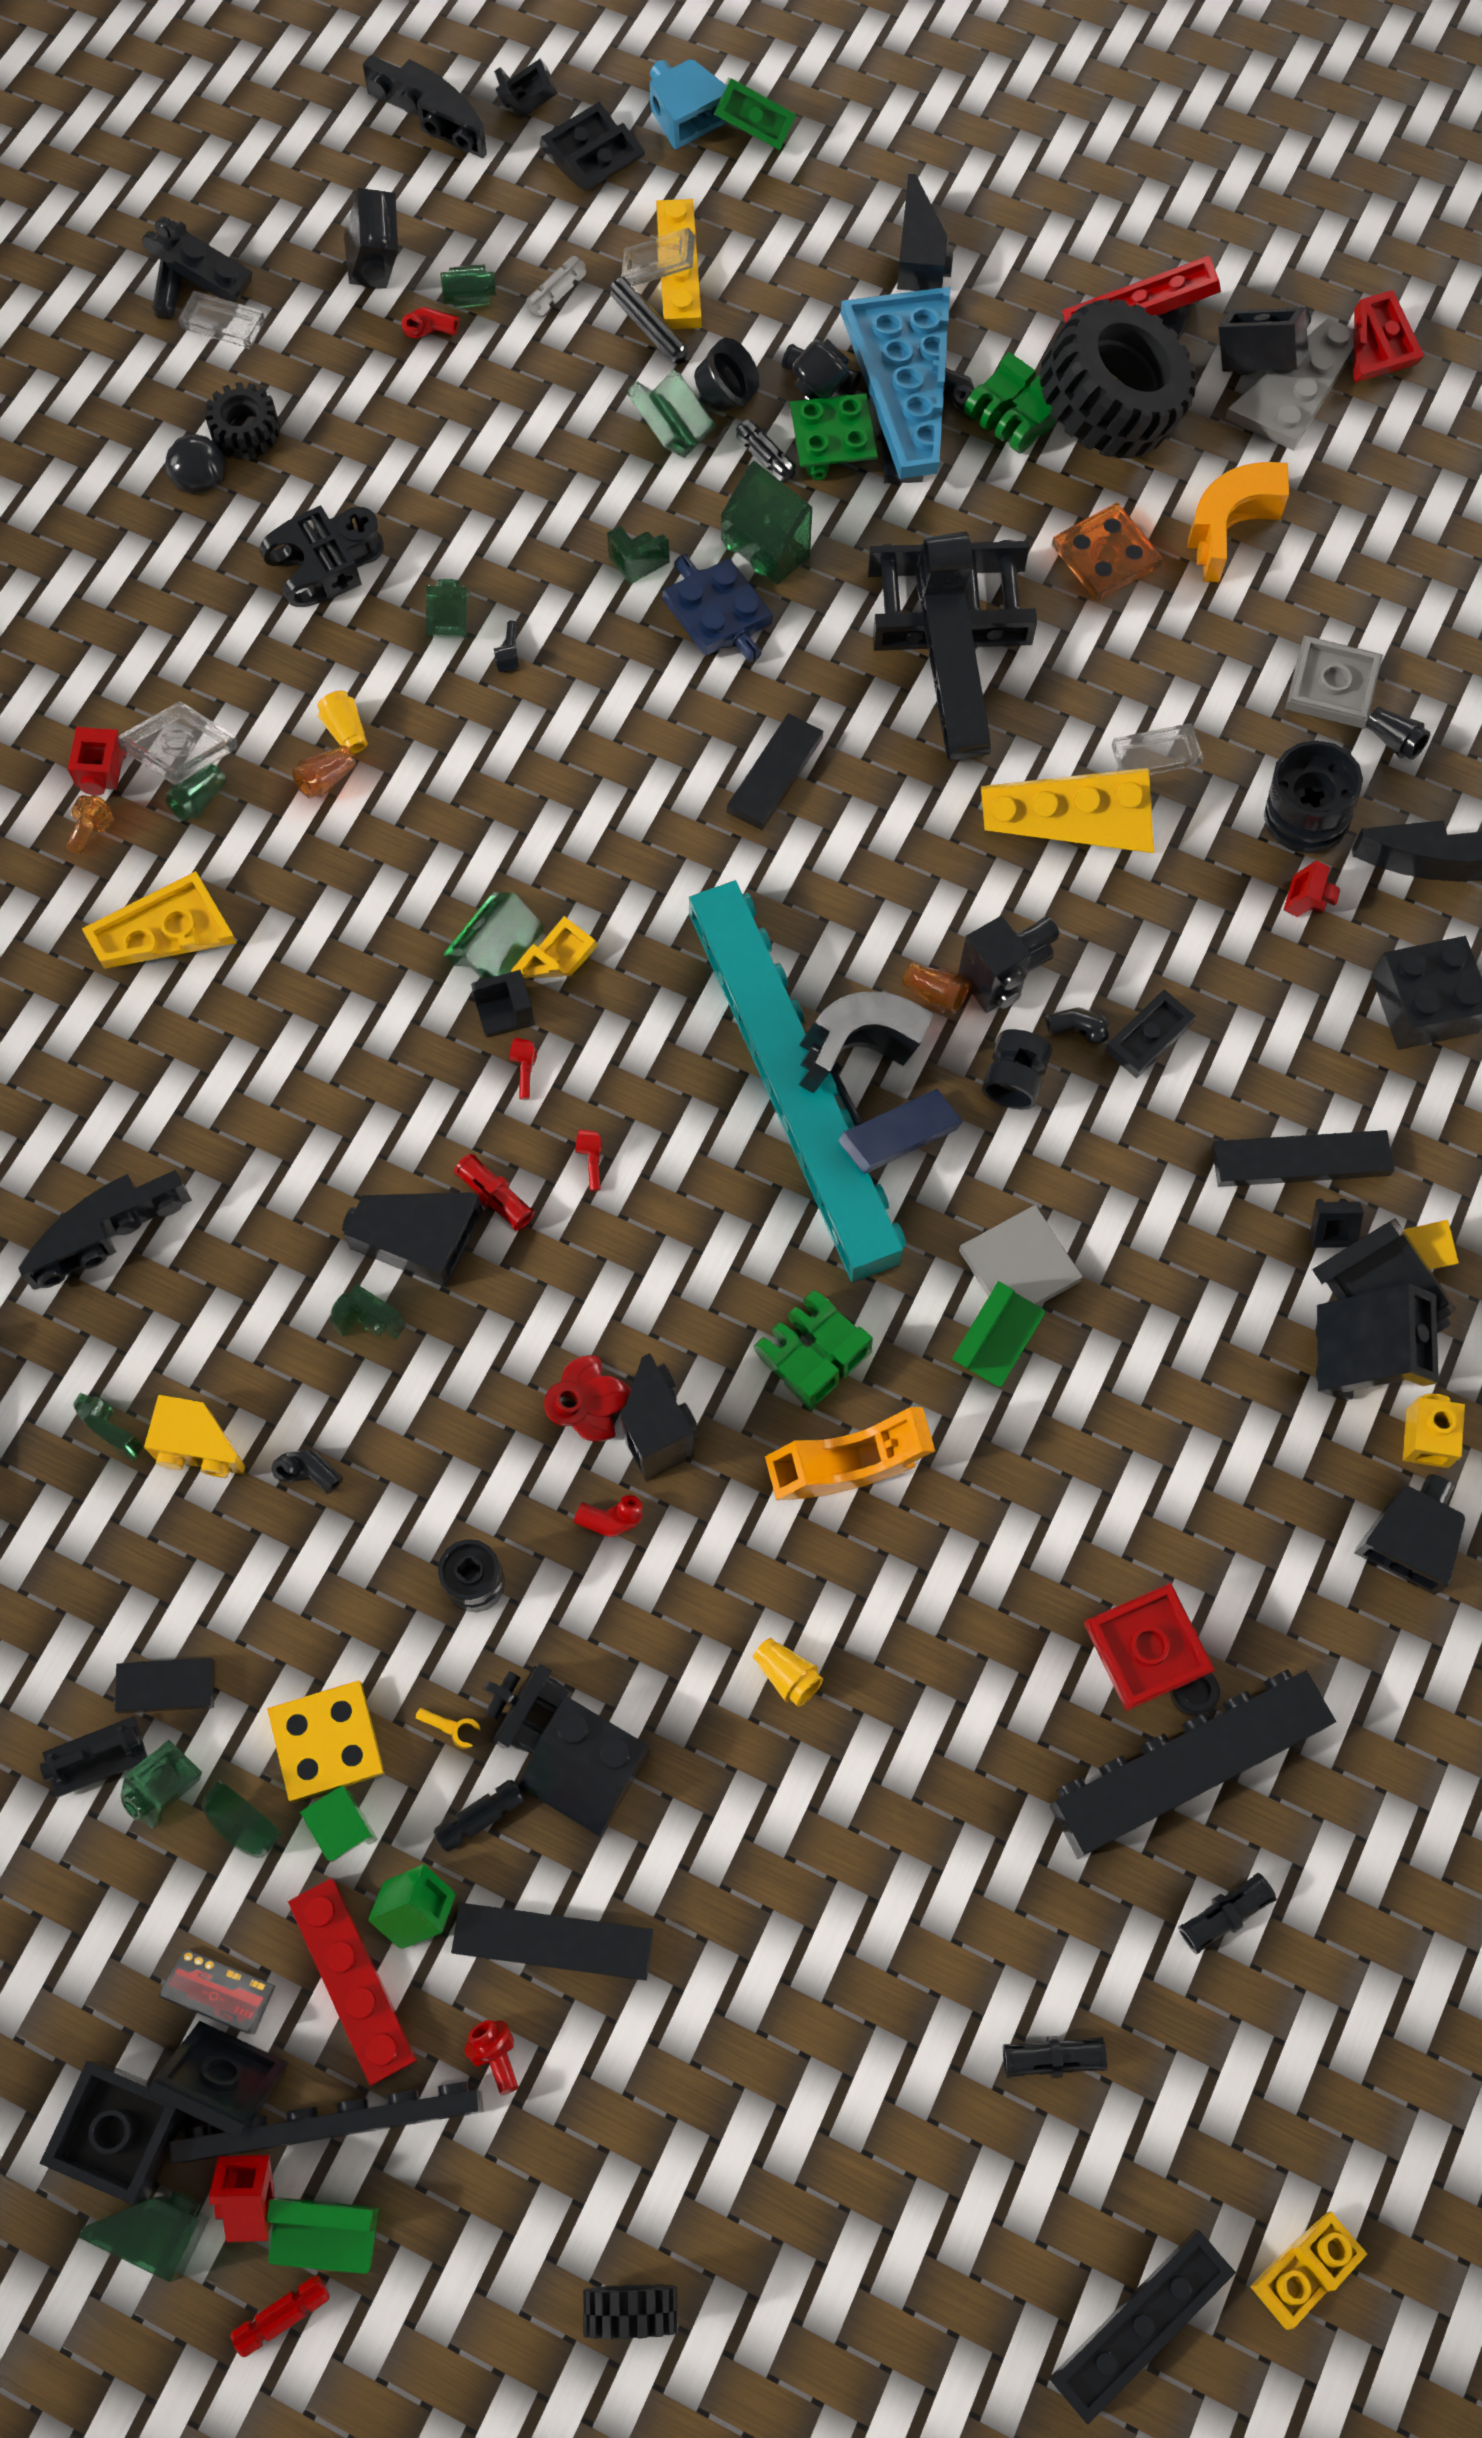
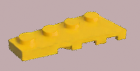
M1148 768L981 786L984 829L986 831L1154 853Z

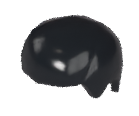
M190 434L178 438L168 449L165 467L168 478L180 491L198 495L210 491L215 484L224 480V468L227 461L218 445L208 437Z

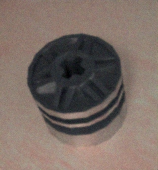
M1318 740L1299 743L1283 753L1275 765L1264 811L1267 830L1276 842L1292 851L1307 854L1323 852L1340 843L1349 831L1363 783L1360 765L1351 753L1335 743Z

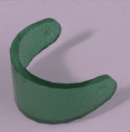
M221 1780L212 1786L202 1800L203 1812L217 1832L235 1848L251 1857L263 1858L283 1835L269 1819Z

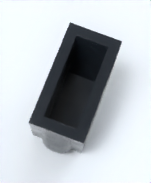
M357 188L344 234L349 284L362 285L366 288H387L398 253L396 193Z

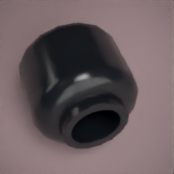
M826 339L824 343L819 340H813L792 365L793 372L798 377L794 385L808 399H812L815 395L822 399L832 397L849 376V369L846 364L850 360L829 339Z

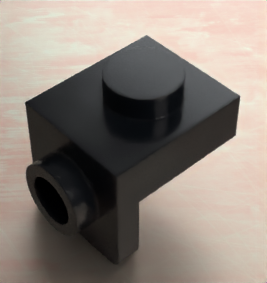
M541 58L511 79L501 67L494 71L499 86L496 87V92L506 108L512 106L522 118L558 94L549 69Z

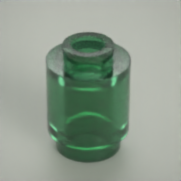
M486 264L449 267V272L440 273L445 305L454 304V308L490 305V296H497L494 271L487 272Z

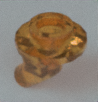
M82 795L77 798L71 809V816L77 822L66 844V849L75 854H81L92 829L103 834L111 827L114 819L111 814V808L106 801L94 795Z

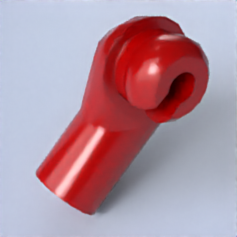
M421 307L406 314L402 318L401 326L406 336L419 339L434 331L455 336L459 328V317L432 308Z
M634 1495L621 1497V1502L606 1511L582 1502L576 1512L573 1523L606 1537H616L639 1524L643 1518V1504Z

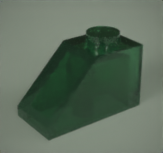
M173 2191L170 2197L164 2195L151 2198L84 2226L78 2238L168 2282H173L182 2278L210 2217L198 2211L201 2202L184 2193Z

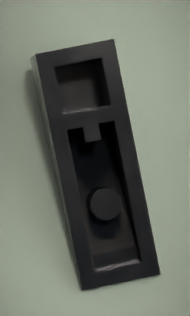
M908 174L897 289L920 291L942 288L943 277L951 278L953 253H946L948 236L917 175Z

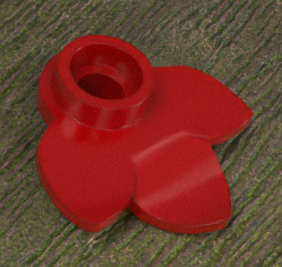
M595 1355L582 1356L571 1361L563 1370L561 1382L549 1388L544 1397V1410L552 1422L560 1426H572L585 1440L592 1442L611 1440L615 1438L616 1434L610 1416L618 1413L626 1406L631 1388L620 1379L612 1376H602L600 1357ZM560 1398H570L574 1401L575 1406L572 1408L563 1406Z

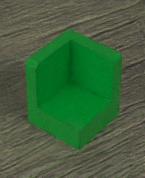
M343 1785L300 1811L324 1856L330 1862H334L363 1842L370 1845L378 1840L352 1793Z
M422 1864L392 1877L382 1884L368 1921L398 1948L404 1949L443 1932L456 1893L425 1864Z

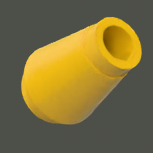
M343 690L324 696L317 704L319 709L318 718L347 755H353L364 750L368 742L365 738L355 699L349 697L347 692Z
M771 1637L766 1639L753 1654V1660L758 1663L761 1670L786 1703L792 1701L797 1707L804 1705L817 1692L823 1682V1677L817 1673L818 1666L782 1644L777 1643Z

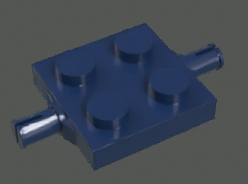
M683 554L682 558L679 556L674 561V566L685 579L663 589L662 600L705 656L721 648L736 646L747 662L752 663L753 659L756 661L761 656L762 651L750 637L756 631L772 624L773 613L730 558L707 569L698 570L687 554Z

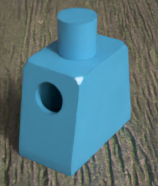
M688 59L673 68L666 60H659L652 66L650 70L652 80L649 83L651 110L675 150L727 123V121L714 115L726 85L695 60Z

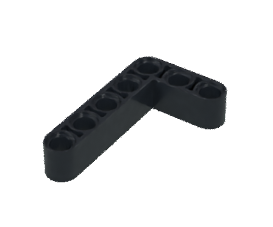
M967 531L924 538L916 564V581L945 751L949 761L988 755L991 752L990 734L965 594V586L973 567L972 547Z

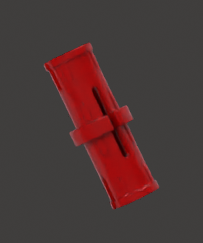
M474 1153L466 1155L459 1161L454 1169V1174L479 1195L480 1202L485 1208L491 1207L511 1225L514 1231L523 1229L532 1220L535 1210L529 1207L509 1188L510 1183L503 1176L497 1177Z

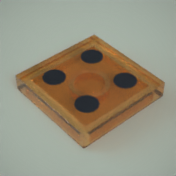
M1118 502L1057 534L1052 540V547L1096 601L1160 567L1163 560L1161 554Z

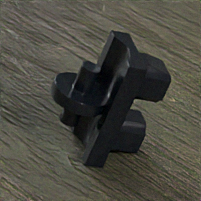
M540 1663L538 1666H534L517 1696L513 1694V1691L521 1677L511 1671H508L500 1686L491 1681L486 1682L483 1691L492 1696L493 1699L485 1714L497 1720L505 1705L510 1706L491 1742L503 1749L512 1746L515 1749L533 1754L544 1732V1729L525 1719L533 1703L555 1714L563 1699L569 1693L560 1683L549 1677L552 1670Z

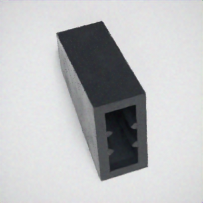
M471 1192L363 1195L357 1208L351 1207L347 1212L342 1230L351 1250L446 1288L483 1213L479 1196Z

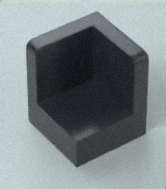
M521 970L483 979L471 984L486 1037L490 1038L535 1025L532 1006Z

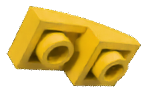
M1330 2211L1292 2243L1250 2287L1286 2330L1294 2329L1326 2292L1334 2291L1365 2258L1367 2253L1332 2211Z

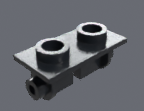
M132 1716L42 1752L45 1762L40 1763V1770L46 1782L51 1780L55 1797L59 1798L149 1762V1758L136 1717Z

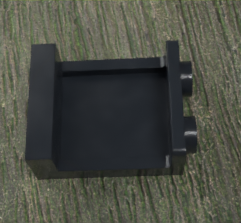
M1396 1218L1312 1269L1321 1284L1327 1283L1337 1300L1406 1283L1435 1294L1437 1333L1451 1325L1447 1317L1456 1311V1307Z
M1406 1283L1317 1305L1315 1331L1317 1336L1318 1366L1316 1377L1319 1392L1345 1401L1353 1399L1354 1390L1408 1380L1421 1386L1439 1383L1435 1294Z

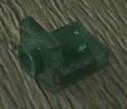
M439 579L437 580V586L426 585L427 637L468 638V601H470L471 592L467 587L461 586V581Z
M358 1284L354 1286L349 1294L347 1292L343 1293L336 1300L331 1310L332 1317L330 1322L335 1331L343 1337L357 1320L372 1334L380 1337L384 1332L395 1340L406 1327L403 1317L398 1310Z
M168 1740L125 1774L120 1794L122 1805L132 1818L138 1821L142 1819L149 1827L154 1828L161 1822L163 1811L200 1781L202 1771Z

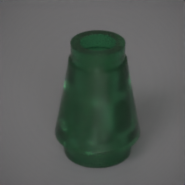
M209 764L169 785V792L164 795V799L168 808L179 819L183 821H188L190 818L196 819L221 790L222 786L227 783L224 773L216 765Z

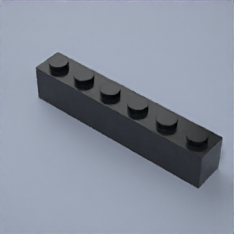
M1289 1669L1263 1682L1267 1691L1252 1698L1247 1690L1223 1703L1227 1712L1213 1719H1210L1208 1713L1204 1712L1182 1724L1181 1726L1185 1734L1169 1741L1164 1733L1143 1744L1140 1748L1144 1755L1128 1763L1124 1755L1104 1764L1098 1768L1102 1777L1086 1785L1083 1778L1080 1777L1057 1789L1056 1791L1060 1799L1052 1803L1050 1808L1077 1859L1336 1723L1337 1721L1308 1671L1305 1670L1293 1677Z

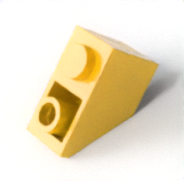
M158 1395L144 1448L156 1459L157 1465L173 1470H183L184 1464L201 1467L200 1471L202 1473L218 1478H227L229 1472L244 1474L245 1464L213 1414L203 1402Z

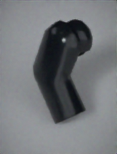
M1077 1007L1045 1016L1046 1027L1050 1035L1079 1029L1086 1031V1040L1092 1044L1105 1042L1109 1038L1107 1026L1110 1024L1106 1017L1090 1010Z
M313 1450L284 1453L275 1459L272 1464L271 1471L277 1480L281 1482H295L312 1479L326 1494L332 1493L343 1481V1477Z

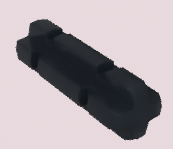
M746 419L743 423H740L736 428V438L744 446L749 447L748 450L767 470L773 469L771 474L779 482L785 483L796 473L795 463L788 456H781L783 451L763 431L759 432L760 428L753 420Z
M507 1780L495 1788L496 1793L492 1796L487 1793L455 1814L457 1819L451 1822L448 1819L434 1829V1835L442 1849L446 1852L453 1850L464 1843L462 1838L468 1835L471 1838L503 1817L501 1813L506 1809L510 1812L523 1804L524 1796L513 1780Z

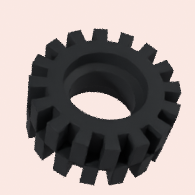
M242 382L235 383L236 389L234 390L230 389L229 384L223 386L224 394L221 395L218 391L212 394L214 401L208 400L206 404L208 411H205V418L212 441L218 445L220 450L223 449L224 455L231 457L233 452H235L236 459L243 460L244 453H248L250 459L257 458L255 453L257 450H260L264 455L268 452L267 444L274 447L277 442L275 436L279 437L280 424L272 397L270 395L267 396L266 390L262 387L257 391L256 385L252 383L248 384L247 389H244ZM240 416L256 417L253 422L245 426L229 425Z
M627 2284L623 2286L593 2287L583 2290V2334L586 2338L642 2339L647 2337H663V2335L670 2336L678 2333L677 2286Z

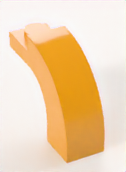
M1259 462L1243 465L1224 473L1205 490L1198 503L1187 548L1198 549L1197 565H1203V582H1220L1227 560V529L1249 519L1281 520L1289 497L1288 463Z
M909 1407L870 1428L853 1434L824 1440H795L765 1456L776 1500H795L831 1495L891 1478L916 1467L914 1462L935 1452L923 1407Z

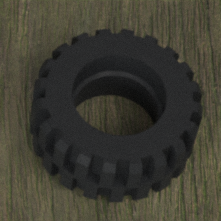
M1109 299L1094 301L1093 303L1085 304L1075 314H1072L1043 356L1040 384L1041 387H1044L1042 394L1045 404L1050 405L1052 408V417L1056 422L1060 421L1065 426L1064 431L1071 438L1073 436L1077 437L1082 441L1081 445L1089 450L1093 448L1100 450V455L1111 457L1117 454L1118 458H1133L1134 456L1146 455L1152 449H1156L1187 413L1195 396V369L1193 363L1188 361L1190 353L1186 346L1179 343V336L1172 328L1169 330L1162 324L1164 320L1156 314L1151 316L1146 313V308L1137 304L1129 306L1127 301L1118 299L1113 300L1111 303Z

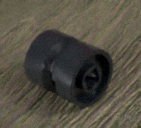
M1009 1029L1002 1031L999 1034L992 1059L994 1062L989 1065L982 1086L984 1095L991 1101L1011 1109L1024 1110L1034 1107L1042 1085L1041 1076L1045 1075L1053 1049L1050 1043L1035 1033L1025 1030Z
M466 1539L455 1542L445 1550L439 1561L438 1575L442 1587L453 1604L463 1611L477 1613L488 1610L498 1603L504 1593L506 1580L499 1559L491 1547L480 1540Z

